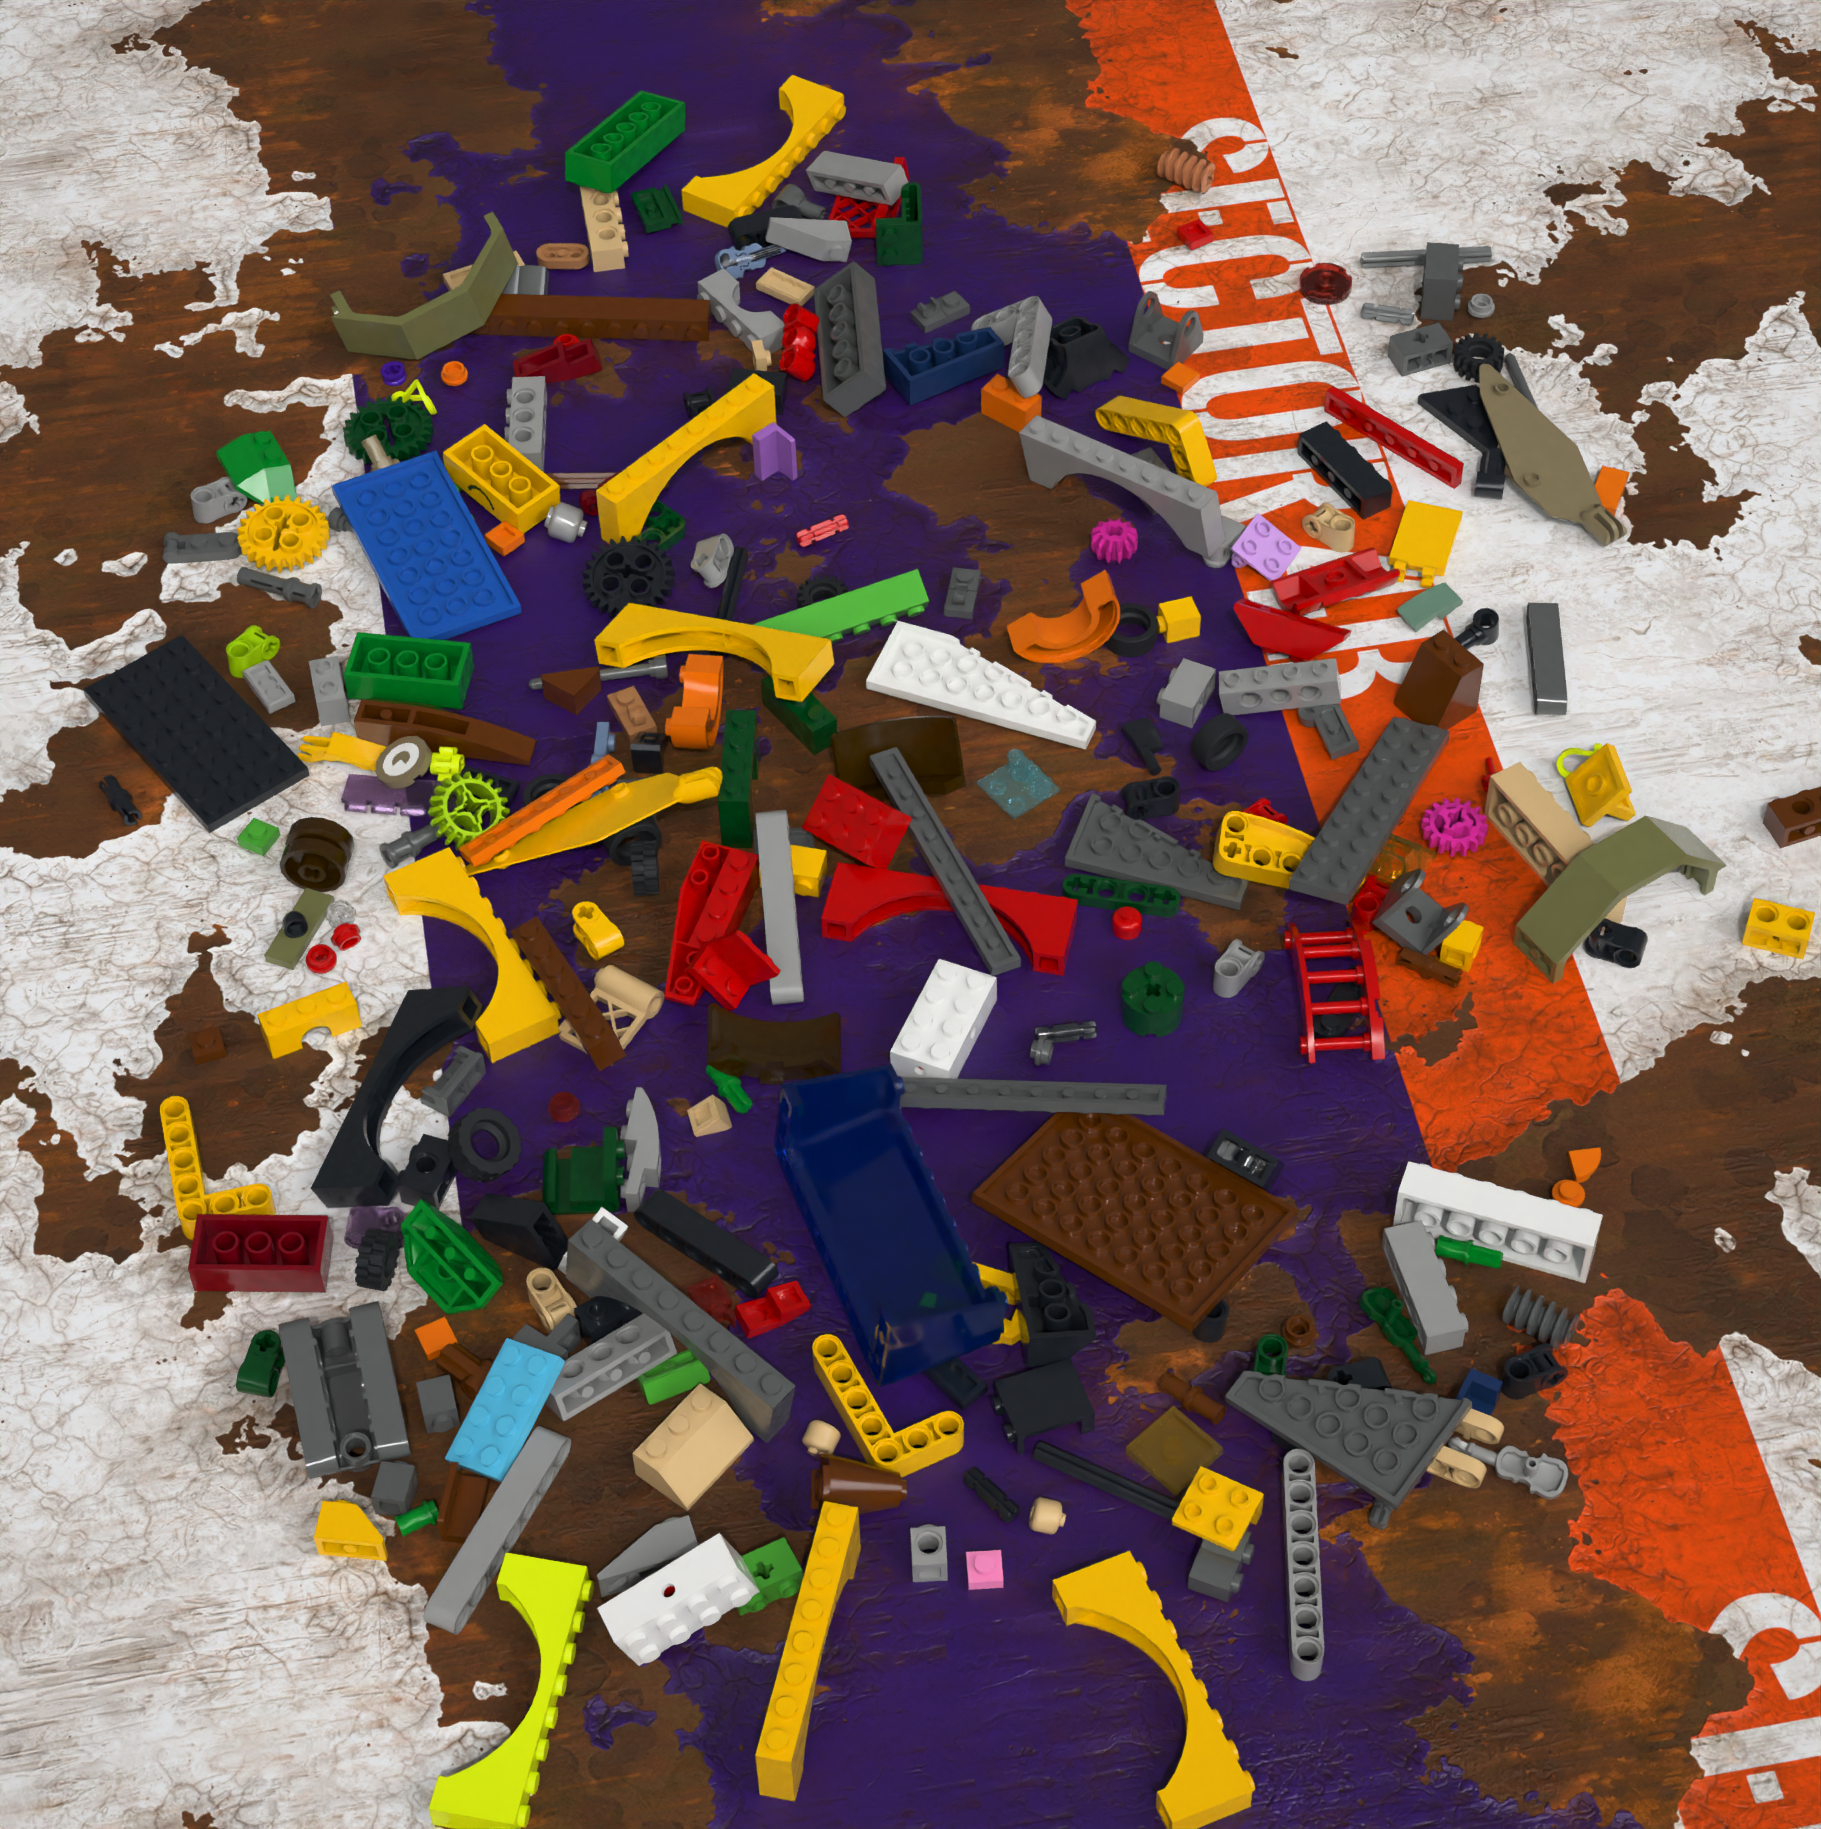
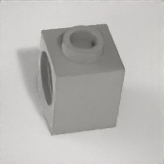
M926 1524L918 1528H910L913 1582L948 1581L945 1526L937 1527ZM925 1549L935 1550V1552L930 1554L924 1553L922 1551Z

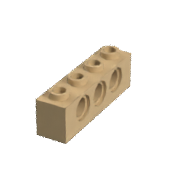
M580 187L581 203L594 272L625 268L624 257H629L627 241H622L626 240L624 224H618L622 223L621 208L615 207L619 206L617 190L612 193H601L594 188Z

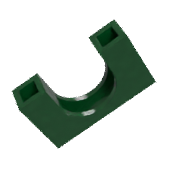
M726 710L721 762L723 778L718 794V808L722 845L730 848H752L753 844L752 780H758L760 762L756 710Z

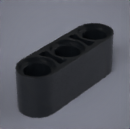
M788 205L738 217L729 223L727 229L737 250L740 251L742 247L753 243H758L762 248L774 245L765 239L770 217L803 219L799 209L796 206Z

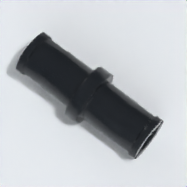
M109 775L104 777L103 779L108 784V787H106L103 781H100L99 788L108 798V805L113 811L119 813L126 825L132 826L137 824L138 822L132 815L134 814L138 820H141L142 814L132 802L131 794L120 786L115 776Z

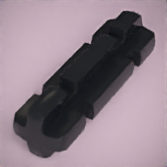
M1094 1020L1082 1021L1080 1025H1078V1022L1053 1024L1052 1028H1048V1025L1037 1026L1035 1028V1040H1039L1041 1035H1047V1039L1054 1040V1043L1077 1041L1079 1037H1083L1084 1040L1094 1039L1097 1035V1028Z
M972 1467L963 1476L964 1483L971 1490H977L975 1494L993 1511H999L998 1515L1005 1522L1010 1523L1017 1518L1020 1513L1019 1506L1012 1499L1007 1500V1495L989 1478H984L985 1474L977 1467Z

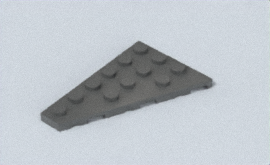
M1245 1370L1225 1395L1226 1403L1298 1449L1306 1450L1314 1459L1396 1511L1472 1408V1401L1467 1398H1463V1400L1440 1398L1438 1394H1416L1413 1391L1385 1388V1391L1361 1388V1385L1358 1384L1341 1385L1334 1381L1310 1378L1308 1381L1287 1379L1285 1375L1273 1374L1267 1376L1261 1372Z

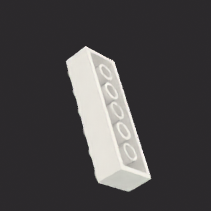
M1408 1161L1397 1195L1393 1226L1422 1220L1426 1232L1430 1231L1436 1242H1438L1440 1235L1466 1242L1473 1240L1474 1245L1501 1251L1504 1261L1586 1283L1603 1215L1594 1213L1589 1209L1565 1205L1553 1199H1543L1529 1195L1524 1191H1514L1496 1186L1491 1182L1478 1181L1464 1177L1459 1173H1449L1432 1168L1426 1164Z

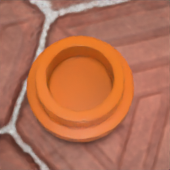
M451 361L443 366L441 379L447 385L458 386L468 379V371L462 363Z
M1561 1180L1552 1189V1199L1562 1204L1578 1208L1584 1202L1585 1191L1579 1183L1573 1180Z

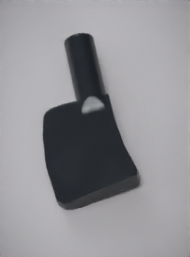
M1142 718L1123 724L1121 732L1133 745L1137 754L1141 755L1152 776L1158 775L1161 772V767L1153 753L1162 749V742L1152 722L1147 718Z

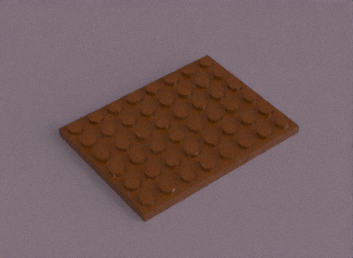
M1056 1112L972 1195V1202L1191 1332L1297 1219L1299 1211L1131 1114L1115 1115L1112 1113L1083 1114L1080 1112Z

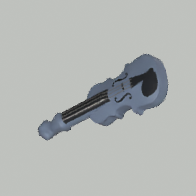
M753 243L742 247L739 251L732 246L729 249L716 253L715 265L717 271L724 268L735 279L743 278L745 270L753 271L762 268L766 263V258L784 253L789 249L775 244L762 248L758 243Z

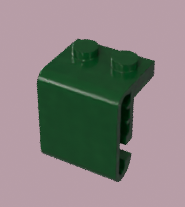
M910 182L901 188L902 218H876L877 266L917 265L923 261L921 187L918 183Z
M604 1127L603 1146L571 1147V1158L557 1159V1148L549 1149L544 1153L542 1202L545 1203L552 1215L596 1214L601 1207L610 1213L619 1210L620 1186H624L625 1182L624 1166H620V1160L625 1159L624 1139H618L617 1127Z

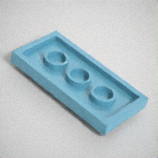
M506 1338L445 1460L450 1464L451 1461L459 1462V1466L463 1469L502 1483L518 1457L565 1361L560 1356Z

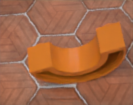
M1104 570L1081 583L1083 599L1078 607L1070 613L1056 618H1043L1030 612L1007 625L1013 650L1027 660L1052 664L1081 658L1102 646L1112 636L1120 620V606L1107 571Z
M688 654L686 665H681L680 683H684L682 707L674 706L672 717L666 719L665 734L666 736H671V741L675 748L712 750L717 739L722 708L723 656Z

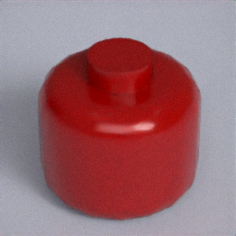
M1129 906L1117 909L1112 916L1111 928L1113 934L1123 940H1132L1138 937L1142 931L1141 913Z

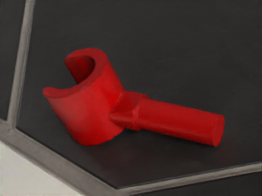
M1491 757L1485 759L1488 774L1481 776V783L1485 792H1488L1490 776L1498 773L1494 769Z

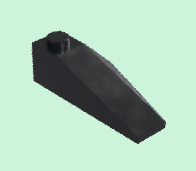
M1040 1242L1010 1243L1009 1255L1026 1366H1046L1072 1357L1096 1339L1097 1334L1091 1309L1086 1303H1081L1076 1296L1075 1287L1071 1282H1066L1060 1273V1266L1044 1244Z

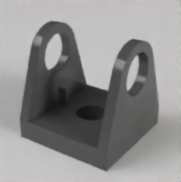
M1148 291L1140 300L1136 310L1128 352L1166 370H1169L1177 362L1183 363L1203 343L1204 334L1199 314L1189 310L1182 317L1180 323L1163 316L1158 295ZM1151 299L1150 306L1147 312L1143 315L1144 308L1148 301ZM1191 319L1190 326L1187 327L1186 325L1188 321ZM1167 341L1171 344H1162L1161 342Z
M1419 868L1401 874L1394 880L1372 923L1402 947H1409L1414 951L1427 955L1461 924L1468 913L1469 907L1461 902L1443 908L1419 889L1426 876V873ZM1406 911L1413 915L1415 923L1409 921Z

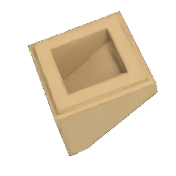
M713 1094L687 1110L693 1133L696 1137L732 1128L725 1103Z

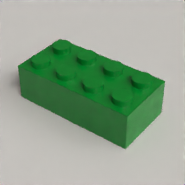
M357 632L343 674L348 698L361 700L374 697L424 703L436 707L462 709L474 670L471 643Z

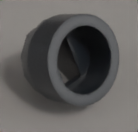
M290 911L283 917L282 927L287 937L299 938L308 931V923L302 913Z

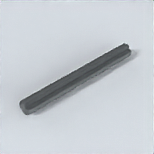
M1489 246L1459 247V255L1464 256L1463 263L1491 261L1492 251ZM1426 249L1361 253L1360 263L1362 268L1422 266L1425 263Z

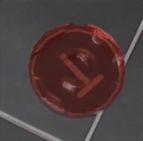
M1318 263L1311 269L1307 267L1301 273L1299 290L1302 296L1310 302L1319 305L1338 304L1350 295L1352 277L1346 273V269L1333 263Z

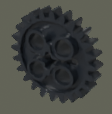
M633 535L630 542H626L625 537L621 536V541L618 544L613 539H610L611 547L607 548L601 544V553L592 552L593 561L587 560L585 562L587 570L582 571L584 578L582 584L587 600L590 599L592 608L598 607L601 615L608 611L610 619L619 614L628 603L656 607L657 603L665 605L664 596H671L670 587L675 586L673 578L675 573L671 558L666 556L665 549H658L656 542L649 546L646 537L640 543L637 542L635 535ZM611 588H617L614 591H608ZM639 590H645L642 593H636Z

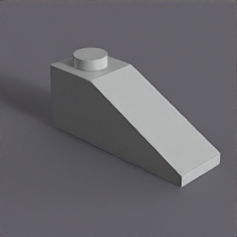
M770 217L765 236L767 242L820 261L847 262L852 243L847 221Z
M689 1515L681 1518H668L662 1523L653 1526L597 1574L601 1597L631 1588L699 1546Z

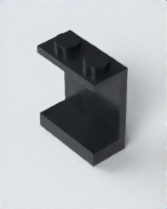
M1071 1358L994 1382V1396L990 1397L991 1406L995 1416L1001 1415L1004 1422L1002 1424L1003 1435L1007 1444L1013 1443L1017 1455L1024 1453L1025 1438L1072 1423H1077L1081 1435L1094 1431L1095 1412Z

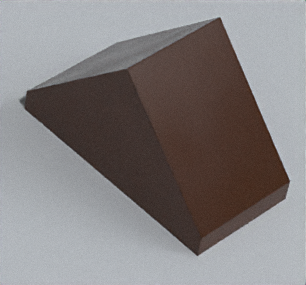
M599 666L541 674L544 699L575 715H578L602 690Z

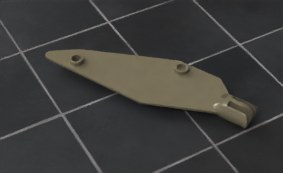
M1481 364L1479 367L1480 397L1514 483L1550 517L1581 523L1604 547L1625 536L1627 528L1602 505L1578 446L1490 364Z

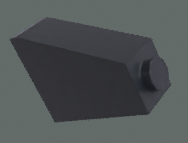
M486 1193L469 1216L483 1239L550 1270L556 1271L567 1252L568 1238L544 1202Z

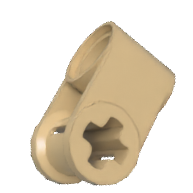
M1327 502L1322 503L1318 507V511L1302 519V526L1305 532L1310 537L1316 538L1329 546L1333 551L1343 553L1350 551L1354 547V519L1337 510Z
M537 1268L531 1271L526 1281L529 1301L537 1312L543 1326L550 1334L567 1314L575 1318L574 1308L577 1306L550 1269ZM541 1287H547V1289H546V1290H543V1291H542V1290H537L538 1288H541Z

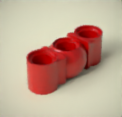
M793 303L786 309L783 316V323L785 324L783 331L785 333L782 338V345L784 351L781 352L782 357L779 367L787 374L805 382L811 378L816 367L814 362L815 354L813 352L816 348L815 334L817 333L819 317L801 305Z

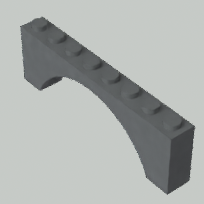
M592 1219L568 1240L566 1278L588 1297L604 1296L624 1302L646 1314L669 1331L707 1368L730 1399L741 1422L765 1443H768L789 1421L795 1385Z

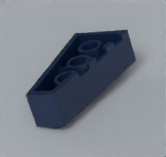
M991 327L958 333L954 339L939 337L932 339L930 344L917 346L915 342L906 344L905 349L893 351L892 347L883 349L885 376L911 406L1004 367V342Z

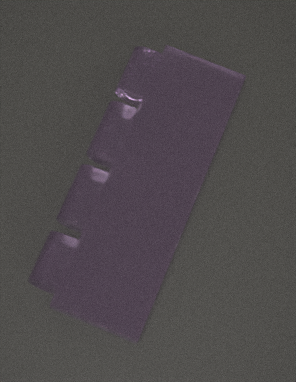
M349 774L341 802L345 803L344 809L347 812L367 813L368 805H371L372 814L396 815L397 807H399L401 816L425 818L427 810L433 807L429 803V799L435 796L434 789L437 786H442V783L433 780L413 779L415 783L408 787L390 789L377 776ZM456 794L448 798V813L457 807L455 802L457 800Z

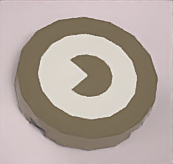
M418 736L400 738L388 745L380 754L376 762V775L390 789L408 787L415 783L414 778L418 775L422 777L427 772L431 764L432 752L427 743Z

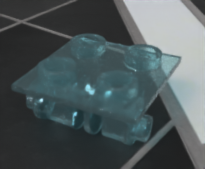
M1015 748L1011 749L1007 754L1009 758L1008 764L977 782V785L1013 819H1016L1061 791L1052 782V778L1046 776L1041 771V768L1035 765L1034 761L1029 760L1022 750H1016Z

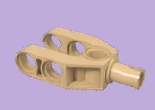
M1471 1408L1455 1431L1463 1434V1438L1468 1440L1471 1437L1487 1444H1496L1501 1439L1504 1426L1498 1419ZM1444 1446L1426 1471L1464 1487L1478 1488L1483 1481L1487 1469L1478 1459Z

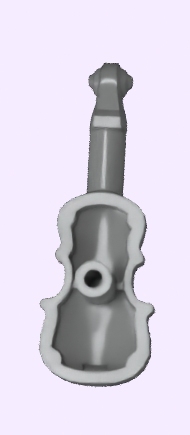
M1457 1436L1450 1438L1448 1441L1449 1448L1494 1466L1498 1477L1511 1480L1513 1483L1522 1482L1526 1484L1531 1494L1536 1493L1544 1499L1553 1500L1559 1497L1564 1490L1568 1478V1468L1562 1460L1547 1457L1545 1453L1540 1458L1530 1457L1527 1451H1520L1514 1446H1506L1499 1453H1496L1475 1443L1464 1442Z

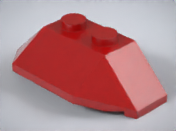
M1245 598L1235 602L1233 607L1253 644L1262 646L1261 650L1267 653L1278 654V652L1288 654L1289 659L1297 662L1309 661L1350 637L1352 631Z

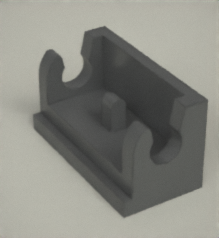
M457 1046L454 1050L457 1053L453 1058L454 1061L432 1087L424 1086L421 1090L424 1093L420 1098L421 1103L448 1117H451L486 1074L483 1054L476 1053L463 1046Z

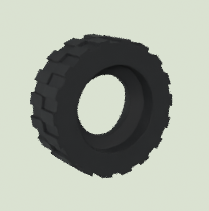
M480 1107L468 1112L452 1125L453 1128L447 1135L449 1136L446 1142L449 1150L448 1155L454 1163L453 1166L464 1177H469L475 1182L482 1181V1183H488L490 1180H497L510 1171L519 1161L518 1157L522 1152V1148H520L522 1141L518 1135L517 1127L512 1124V1120L508 1116H504L499 1110L495 1111L489 1107L481 1109ZM483 1130L494 1138L498 1146V1152L493 1159H482L473 1150L471 1137L474 1132Z

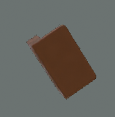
M451 1461L437 1523L442 1541L464 1544L484 1512L490 1483L486 1477L461 1475L459 1462Z

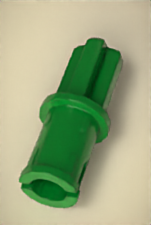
M708 1064L706 1067L707 1071L705 1072L718 1087V1094L721 1097H726L736 1112H740V1114L747 1113L752 1108V1101L741 1088L740 1079L726 1075Z
M1443 1235L1439 1236L1435 1251L1436 1256L1464 1262L1465 1266H1468L1469 1262L1499 1269L1503 1261V1253L1501 1251L1474 1245L1473 1240L1466 1242Z

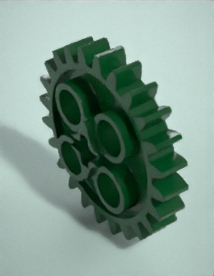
M388 396L384 402L378 397L375 404L366 401L367 407L357 406L358 413L351 412V420H345L346 427L343 428L345 445L348 447L349 453L355 454L356 460L363 458L364 464H368L371 460L361 442L375 434L387 456H391L392 459L396 458L399 461L402 459L405 461L409 460L411 455L415 457L420 456L419 450L426 451V443H432L431 436L434 435L431 416H428L427 409L422 410L420 403L413 406L412 399L404 403L401 396L396 401H392L391 396ZM382 417L387 418L394 446H391Z

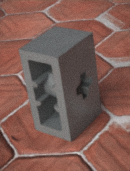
M1438 322L1390 336L1388 357L1401 377L1451 363L1453 342Z

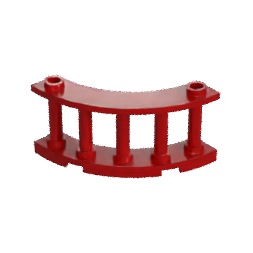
M1349 919L1350 927L1345 928V931L1299 933L1294 922L1288 923V931H1283L1284 950L1289 949V954L1294 964L1301 1003L1304 1036H1299L1300 1055H1305L1308 1063H1315V1051L1363 1049L1364 1052L1368 1051V1056L1372 1060L1385 1059L1383 1017H1379L1378 1011L1375 1010V1000L1381 999L1378 974L1371 940H1364L1363 934H1368V929L1362 919ZM1338 943H1345V944H1339V945L1302 946V945H1320V944H1338ZM1351 956V959H1355L1357 964L1355 969L1307 972L1305 959ZM1356 982V985H1361L1363 997H1359V1000L1311 1003L1309 984ZM1360 1013L1361 1016H1365L1366 1032L1362 1033V1036L1314 1039L1312 1015Z

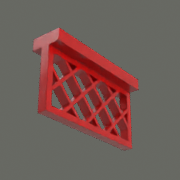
M895 157L893 163L902 166L909 181L910 176L905 157ZM837 195L828 220L847 221L851 238H876V218H896L901 205V196L893 205L864 201L858 205L855 202L859 199ZM849 205L852 207L850 210L844 213L840 211L841 209ZM873 205L877 207L869 213L864 211ZM857 214L862 216L853 222L850 220V218ZM867 222L871 224L870 228H859Z

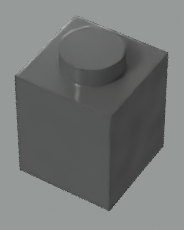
M450 1375L416 1382L427 1434L446 1432L451 1428L460 1426Z
M381 1461L371 1495L375 1514L396 1517L412 1509L419 1485L414 1465L403 1461Z

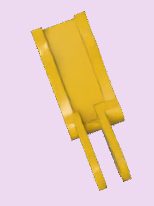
M332 732L330 738L304 736L302 740L312 743L314 746L301 743L299 750L311 755L298 753L297 756L300 760L310 763L322 760L330 762L341 761L355 765L363 770L375 771L376 762L380 754L387 747L342 733Z

